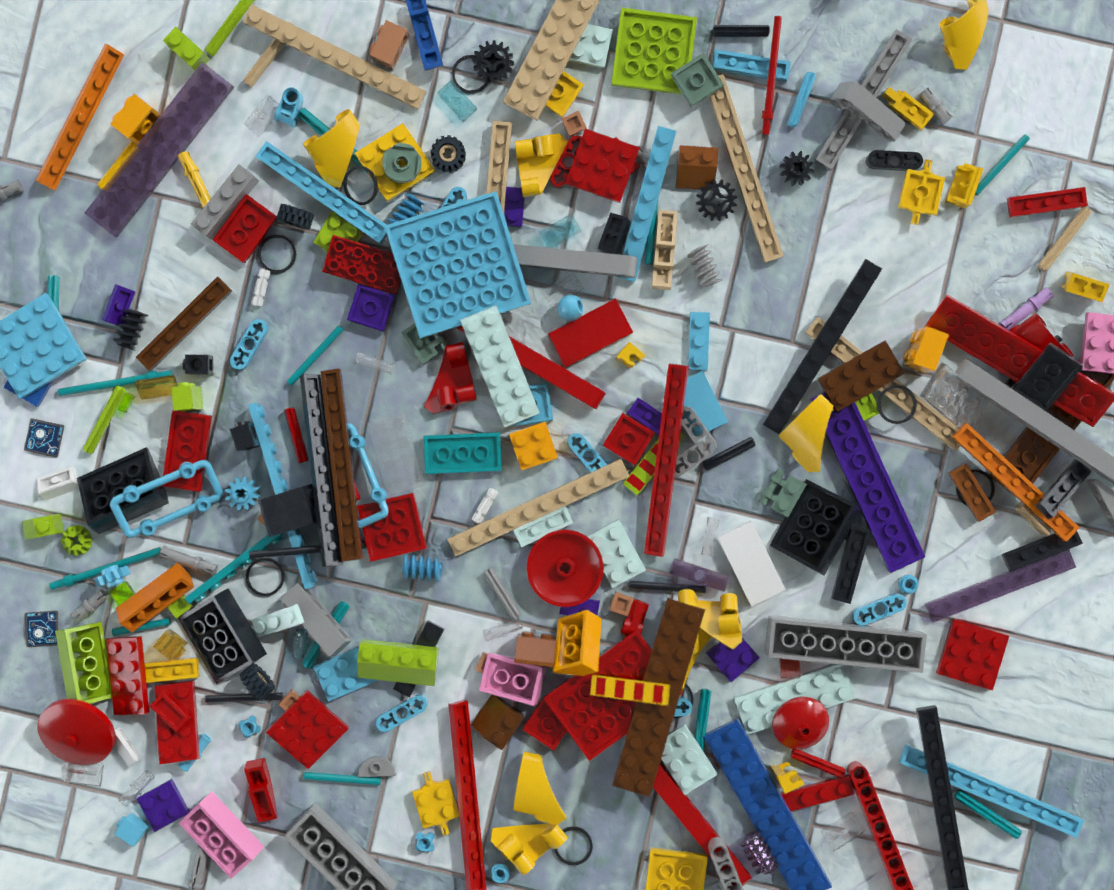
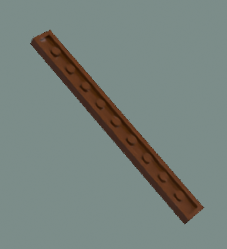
M340 368L321 371L341 559L342 562L361 560L363 557L342 373Z

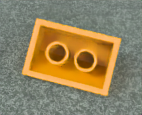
M588 610L558 618L553 665L554 673L585 676L598 672L602 618Z

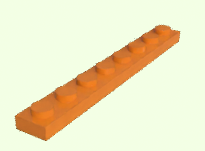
M104 44L35 181L56 191L125 54L108 44Z
M964 423L953 434L952 438L1063 541L1067 542L1080 528L1062 510H1059L1053 518L1048 520L1035 505L1044 494L968 423Z

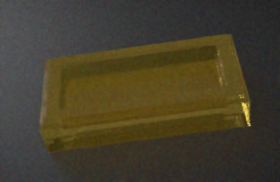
M175 375L137 380L135 383L141 400L171 396V387H178Z

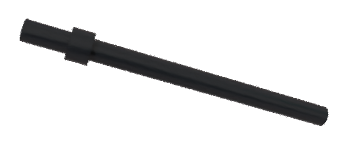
M366 541L361 542L362 549H367ZM320 545L249 551V559L321 553Z

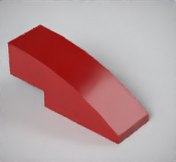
M260 758L246 761L244 772L249 784L248 792L258 823L277 819L274 791L266 759Z

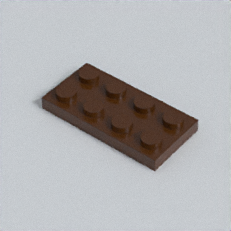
M885 340L817 379L833 408L838 412L905 373Z

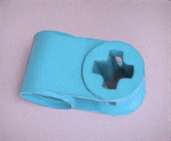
M289 87L284 90L274 116L276 122L287 123L292 128L297 124L299 118L297 115L304 102L302 94L297 89ZM297 94L296 101L290 102V96Z

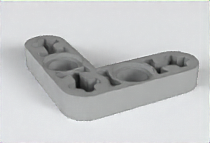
M684 406L683 410L686 412L690 411V419L692 421L696 419L697 422L691 424L688 428L686 424L690 423L689 420L682 418V426L695 445L677 457L676 465L683 462L680 460L683 457L684 463L689 467L682 466L679 469L680 473L675 471V477L681 476L711 456L717 449L716 441L695 410L689 406ZM695 425L700 426L703 430L700 436H695L692 433V428ZM705 434L708 436V438H705V441L708 444H713V446L711 447V452L709 450L705 451L703 449V447H705L703 441H701L700 443L697 441L703 438ZM689 452L697 454L698 459L696 462L691 463L687 460Z

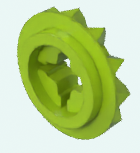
M74 525L68 527L62 533L63 536L60 540L63 545L62 549L66 550L68 554L75 556L83 555L91 548L92 535L87 528ZM78 536V541H80L81 544H75L73 546L74 541L70 537L74 538Z

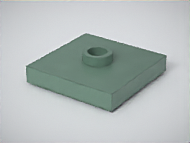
M704 53L670 75L691 108L724 87V84Z

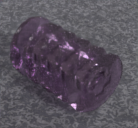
M754 830L744 837L740 846H747L744 853H751L747 858L749 861L755 860L751 865L752 867L758 866L755 870L756 874L762 873L766 875L772 873L778 868L779 864L775 862V857L771 855V850L767 849L768 845L766 842H763V836H759L760 831Z

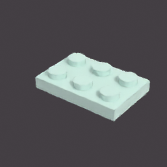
M588 24L569 62L605 69L613 29Z
M619 519L588 535L600 550L603 558L604 573L612 588L646 571Z
M686 724L668 735L661 759L684 795L717 775V772Z

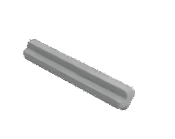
M493 568L484 571L486 579L511 619L518 618L521 613Z

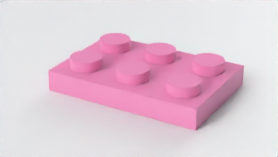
M1085 313L1080 362L1084 364V367L1081 369L1082 371L1114 374V315Z

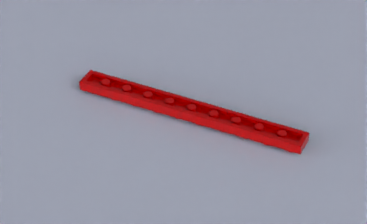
M668 363L644 554L663 557L665 554L689 366Z
M461 700L448 704L466 889L487 890L468 700Z

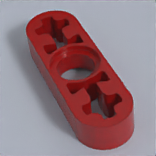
M576 135L569 139L551 174L550 180L553 187L561 189L566 186L569 175L566 172H570L571 167H565L562 161L566 157H570L574 161L575 156L567 151L572 152L573 144L571 143L580 142L581 136ZM560 167L563 171L566 172H564L562 176L564 182L560 181L559 184H557L556 179L554 177H559L561 170H559L558 168Z

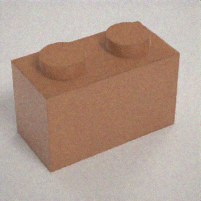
M386 20L384 25L379 27L376 43H372L369 53L374 62L394 70L409 34L407 29Z

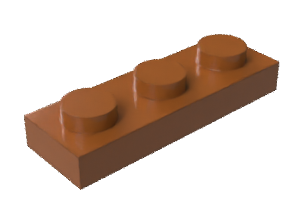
M963 463L948 472L978 522L996 513L967 463Z

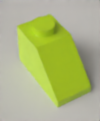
M61 514L22 521L25 540L64 532Z

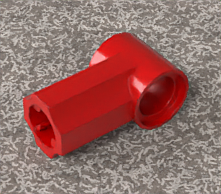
M638 599L633 600L628 617L624 619L620 634L628 636L636 629L642 634L643 622L649 607L648 603Z

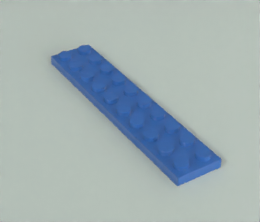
M737 718L707 732L704 736L707 744L790 890H827L832 888L828 876L739 719Z

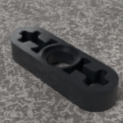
M874 150L866 157V165L870 169L906 171L911 169L916 171L923 164V157L918 152ZM876 155L877 159H883L886 155L885 161H878L876 164H874L871 158ZM891 156L899 158L897 166H893L890 163L889 159ZM914 157V160L918 161L914 166L911 162H906L903 166L904 160L909 161Z

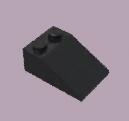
M312 484L258 500L269 537L317 523Z

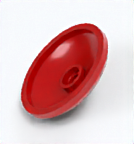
M796 697L786 701L778 708L772 721V729L776 739L783 746L797 750L807 749L816 745L823 739L829 728V715L826 708L821 702L811 697Z

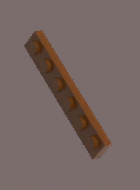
M217 276L136 358L149 371H152L232 292V289Z

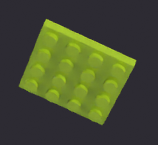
M621 7L611 86L682 95L670 75L692 60L697 17Z

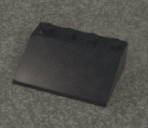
M147 447L77 478L87 526L98 534L119 526L110 507V502L115 496L122 494L127 486L139 487L160 478V474ZM161 485L140 494L139 499L135 502L124 501L118 505L128 522L169 504L165 487Z
M806 479L804 483L807 485L788 518H784L769 546L825 576L861 508L857 504Z
M229 588L214 595L178 618L216 684L267 655Z

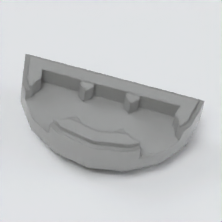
M382 756L368 758V760L363 762L358 773V777L397 775L395 766Z

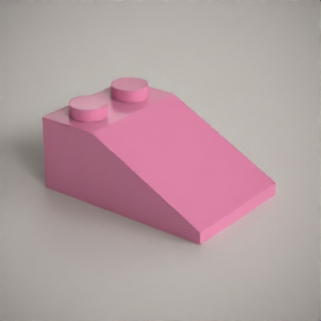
M488 653L479 691L532 706L538 704L547 666L514 663L515 658Z

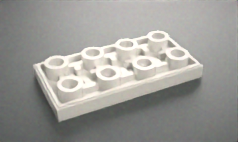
M752 521L717 537L751 607L786 590Z

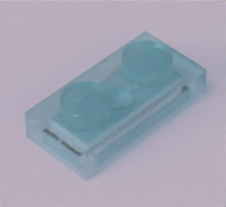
M452 80L437 92L462 122L467 120L477 110V107Z
M571 213L538 233L545 246L552 248L581 232V229Z

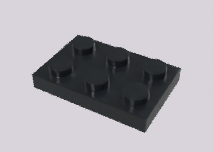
M1049 343L1016 383L1013 390L1044 411H1047L1081 371L1084 364Z

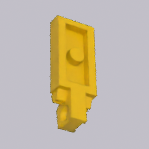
M888 87L882 94V97L889 102L887 105L920 131L924 129L934 115L933 112L905 91L898 90L896 92Z

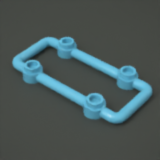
M347 423L351 436L349 440L350 447L357 451L373 489L371 499L378 503L381 509L380 512L358 521L359 529L388 515L389 510L386 504L387 492L385 489L380 488L364 450L366 446L365 438L358 435L354 425Z
M201 460L193 464L191 462H183L179 466V470L139 487L133 485L125 487L122 494L115 496L111 500L110 507L125 536L129 538L137 537L141 534L150 536L154 534L157 527L196 510L200 512L209 510L211 504L223 497V490L208 461ZM204 468L215 491L214 495L209 497L200 495L189 506L154 521L144 519L138 528L130 529L118 505L119 503L124 501L135 502L142 493L180 477L191 478L196 470Z

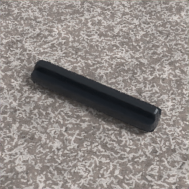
M714 25L713 27L714 37H767L770 33L769 25Z
M749 437L702 462L703 467L708 471L755 447L754 439Z

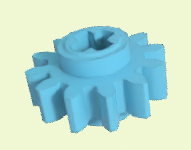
M236 477V484L234 482L228 483L231 489H226L225 492L230 493V496L225 499L232 500L230 507L238 505L237 510H242L244 505V508L249 510L250 504L257 505L254 498H259L260 495L256 494L255 491H258L260 487H253L255 480L248 483V477H244L242 481L239 477ZM240 490L246 491L244 493L246 495L245 497L240 496V494H242L240 493Z
M113 565L100 571L102 575L94 580L97 587L106 585L107 588H111L123 583V577L131 573L127 565L121 568L118 565Z

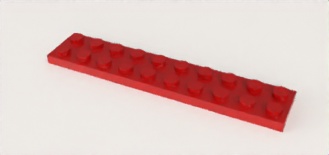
M948 294L945 295L924 326L949 334L948 342L1016 382L1020 380L1043 351ZM1079 372L1053 404L1094 427L1114 402V392Z

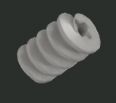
M709 244L700 246L687 255L688 258H694L690 265H697L693 272H699L696 279H702L698 284L700 287H708L723 280L716 278L720 271H713L717 264L711 265L714 257H708V255L712 251L705 250Z

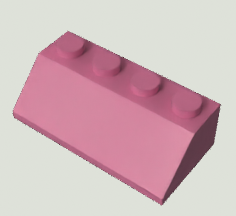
M213 791L179 822L184 830L231 879L264 848L261 842Z

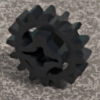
M493 40L492 44L486 41L485 47L479 45L480 52L474 51V55L477 58H472L473 63L476 64L473 68L474 71H478V77L483 76L484 82L490 79L491 84H493L494 80L497 79L501 83L502 77L508 79L507 72H513L510 67L514 66V61L510 60L513 58V53H509L510 48L508 46L503 48V42L496 45V40ZM492 59H496L495 65H491ZM481 66L487 68L489 70V73L486 72Z
M712 179V184L706 181L705 188L699 187L702 193L696 194L700 200L695 203L696 205H701L698 211H704V218L710 215V221H713L715 217L718 221H721V216L727 219L728 212L734 213L731 209L732 206H737L733 200L737 199L738 196L732 194L735 188L729 189V182L723 185V179H720L719 183ZM719 187L725 189L728 194L722 195ZM711 189L710 195L705 197V194ZM716 195L719 198H722L720 201H718L717 205L714 202H711L715 199ZM728 203V206L722 211L724 204ZM711 205L714 213L708 211L705 206Z

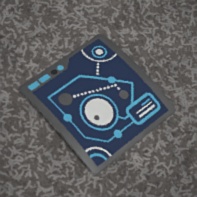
M31 418L24 451L57 458L64 425Z
M58 611L25 613L27 647L56 646L55 631L59 630Z

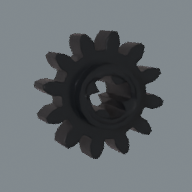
M792 151L790 158L788 156L783 158L785 163L780 164L779 167L784 169L780 176L786 175L785 183L791 180V185L794 186L798 181L799 185L802 186L804 180L809 181L811 179L808 174L814 173V169L810 168L814 162L807 161L809 155L802 157V151H800L795 156V153ZM796 165L800 167L798 172L794 171Z

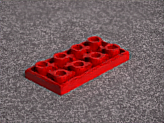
M336 235L332 236L322 272L397 295L401 277L393 253Z

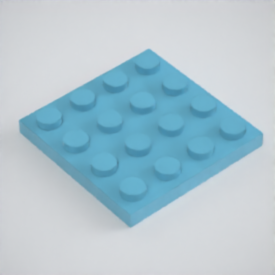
M47 293L0 320V368L19 399H24L87 360Z

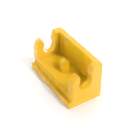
M966 163L958 165L945 202L962 208L970 206L984 168Z
M1066 271L1064 276L1067 278V281L1061 285L1065 291L1103 303L1110 284Z
M628 342L615 360L621 361L629 368H633L635 363L632 361L635 359L640 362L646 355L632 343Z
M790 762L771 766L778 784L785 794L805 785L796 770L786 773L783 771L786 766L791 765Z

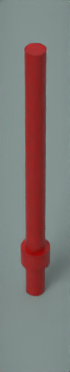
M774 16L765 108L762 111L761 117L763 119L762 135H769L771 120H773L774 111H772L782 16Z

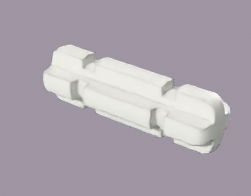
M265 269L259 270V279L256 281L253 293L255 296L252 297L251 301L252 305L258 307L263 305L264 299L262 298L265 297L268 284L267 279L270 276V271Z
M492 488L488 489L487 496L483 498L477 508V513L475 512L472 520L478 524L482 522L483 516L486 515L493 503L492 500L498 495V492Z

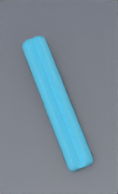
M807 72L805 74L787 125L796 128L816 78L815 73Z

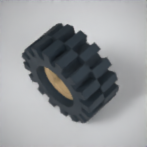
M447 135V137L441 136V139L437 138L435 140L436 143L432 144V150L430 151L434 165L445 173L446 171H449V173H453V170L458 171V168L462 167L463 162L466 160L464 145L456 137H451V135ZM446 149L454 152L449 159L443 157Z
M280 204L276 219L291 226L310 230L314 214L295 206Z
M252 663L240 673L243 685L259 700H263L275 690L274 682L270 680L271 677L260 666L258 667L257 664Z

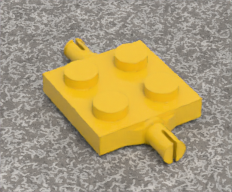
M925 159L923 170L907 169L905 172L897 208L909 210L913 213L910 222L912 225H919L920 214L936 216L945 177L937 176L930 172L933 161H929V159Z
M427 771V774L424 772L423 776L426 784L421 788L412 790L423 829L439 825L442 836H445V832L448 835L450 832L447 822L459 817L458 806L449 778L442 781H433L431 771Z

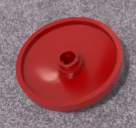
M563 529L550 532L535 543L528 556L527 577L532 589L542 600L555 606L572 607L587 601L597 591L603 578L604 564L600 550L588 536L578 531Z
M77 699L55 701L45 708L38 719V735L44 746L53 755L68 763L76 765L99 763L110 754L115 745L116 733L110 719L100 709L87 702Z

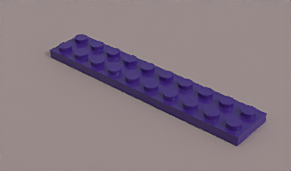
M825 392L821 393L829 401ZM819 395L810 398L811 403H812ZM854 402L838 412L833 408L828 421L826 436L857 504L861 508L862 515L869 530H871L872 537L888 572L892 573L925 558V554L856 403Z

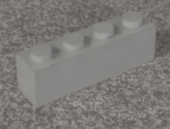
M238 164L191 225L212 240L245 194L248 195L259 180Z
M297 583L281 598L285 608L298 604L304 620L299 625L305 627L309 638L320 645L319 649L325 656H336L352 641L310 589L304 588L303 583Z

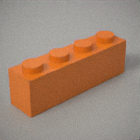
M179 563L173 565L116 607L119 623L129 631L134 632L194 588L190 572Z

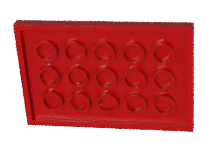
M637 629L599 656L598 672L585 676L573 675L544 696V700L589 761L628 732L637 701L590 695L592 675L643 681L652 649Z

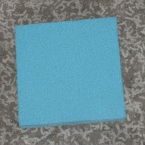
M548 383L529 385L540 413L515 423V426L553 421Z

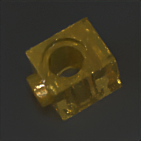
M169 629L162 634L153 647L172 661L183 656L188 642L172 629Z

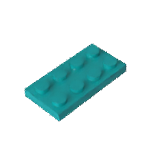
M501 432L425 435V474L502 471Z

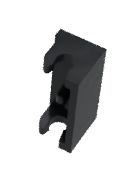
M610 212L597 249L602 253L620 255L631 226L629 218Z

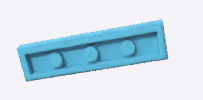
M715 49L712 67L715 71L768 79L770 58ZM777 60L776 81H788L791 61Z

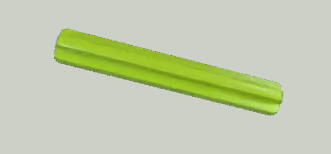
M239 0L204 48L207 54L213 57L254 0Z
M121 386L115 387L83 447L84 452L88 454L94 453L126 394L125 388Z

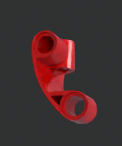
M1037 313L1009 330L1041 350H1044L1051 343L1074 357L1068 346L1060 343L1046 328V323Z
M463 342L445 347L440 370L424 405V408L432 414L455 409L457 405L477 401Z

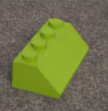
M102 622L56 630L67 699H77L91 704L112 698L108 654Z
M362 639L359 644L357 661L358 678L435 686L439 648Z

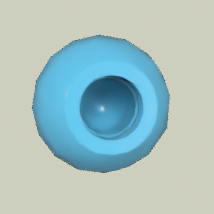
M574 295L562 297L557 305L559 316L566 321L579 319L583 314L581 299Z

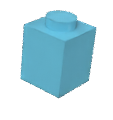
M130 813L127 817L123 816L116 825L118 829L115 835L134 847L141 840L150 825L133 813Z

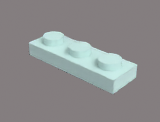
M566 506L513 531L521 547L550 532L572 524L573 520Z
M298 604L251 620L258 638L304 622Z

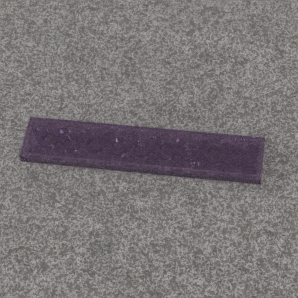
M202 62L84 213L117 238L179 159L178 155L185 152L235 87Z

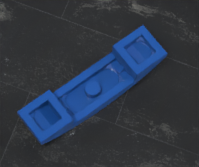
M406 0L424 70L442 67L443 62L426 0Z

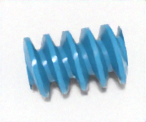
M406 193L408 200L402 199L401 203L403 206L398 205L396 207L399 213L392 212L395 219L388 218L387 220L391 224L417 216V211L423 213L421 205H426L412 194Z
M405 554L402 575L404 573L405 578L408 579L412 574L414 580L417 579L418 575H420L421 580H424L427 575L428 581H432L435 576L436 582H439L442 576L443 560L439 563L438 557H436L434 562H431L428 556L426 562H424L423 556H420L418 561H416L415 555H412L411 559L408 560V556Z

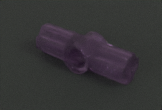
M677 558L673 559L669 571L671 575L723 592L729 582L728 575ZM697 570H703L704 576L702 579H695L694 574Z

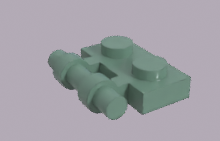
M415 323L401 332L423 365L438 355L435 347L440 345L443 351H445V347L448 345L446 342L447 338L440 332L433 334L435 340L430 342L427 336L420 338Z
M777 469L775 474L771 475V481L766 490L762 491V497L759 502L766 505L768 500L771 499L774 501L771 509L788 518L807 484L791 475L784 481L781 479L784 471ZM777 484L782 486L778 496L772 494Z

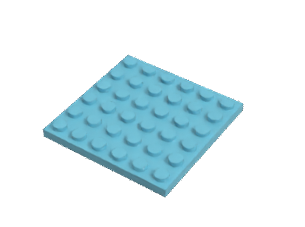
M497 191L385 225L420 338L462 326L461 319L495 305L499 313H504L531 304Z

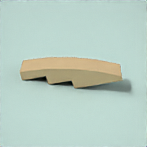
M658 210L651 289L671 290L678 211Z

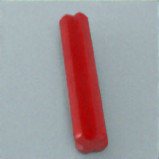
M287 408L284 410L297 461L298 463L307 462L309 459L295 408Z
M792 749L790 757L794 760L839 778H843L846 770L841 766L801 750Z

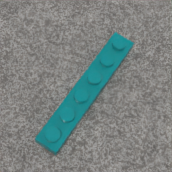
M284 533L273 537L266 535L186 596V601L190 604L193 602L199 603L207 597L205 593L209 590L215 591L222 585L220 583L225 578L229 580L237 574L235 570L239 567L245 568L252 563L251 559H249V551L267 550L266 547L271 543L275 545L283 539L281 535Z

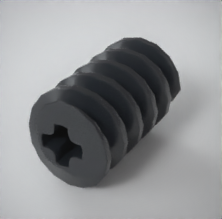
M131 308L124 309L123 312L128 316H121L125 324H118L123 330L115 332L120 338H113V341L117 345L136 351L132 347V345H138L134 338H141L137 331L144 330L139 324H146L142 316L149 315Z

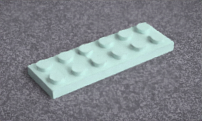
M495 305L461 319V324L504 428L539 414L540 412L497 306Z
M831 664L736 696L734 701L744 730L749 735L772 727L773 717L778 708L792 698L811 697L821 702L825 708H829L855 699V695L845 666Z

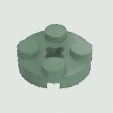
M397 143L389 148V150L387 149L382 161L386 176L397 183L412 182L421 171L422 162L420 155L414 147L406 143ZM401 159H404L405 163L408 164L407 166L400 168V166L396 163L400 162Z

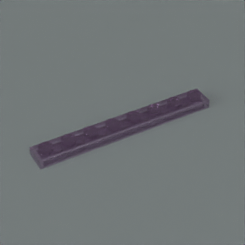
M1069 549L924 604L931 621L935 622L1076 568Z

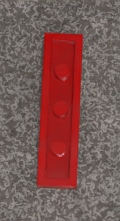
M1085 187L1007 198L1009 218L1088 206Z
M844 775L843 778L836 777L802 786L786 794L784 791L780 792L790 811L854 795L849 775Z

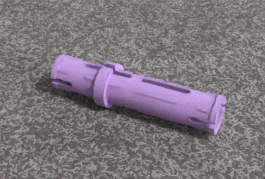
M1045 287L1034 297L1028 298L1024 305L999 322V325H1003L1005 329L1010 330L1033 311L1041 309V305L1054 297L1053 293Z

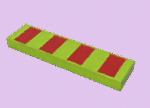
M680 432L679 443H680V442L682 441V439L685 437V435H683L681 432ZM659 438L629 474V477L622 483L636 495L641 492L654 476Z

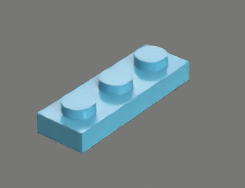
M690 312L689 370H708L710 313Z

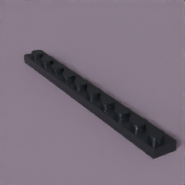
M867 259L863 261L762 425L777 434L781 433L882 271L881 267Z
M303 374L300 376L322 567L343 565L341 559L321 377L316 374Z
M936 705L916 708L947 889L969 890L938 710Z

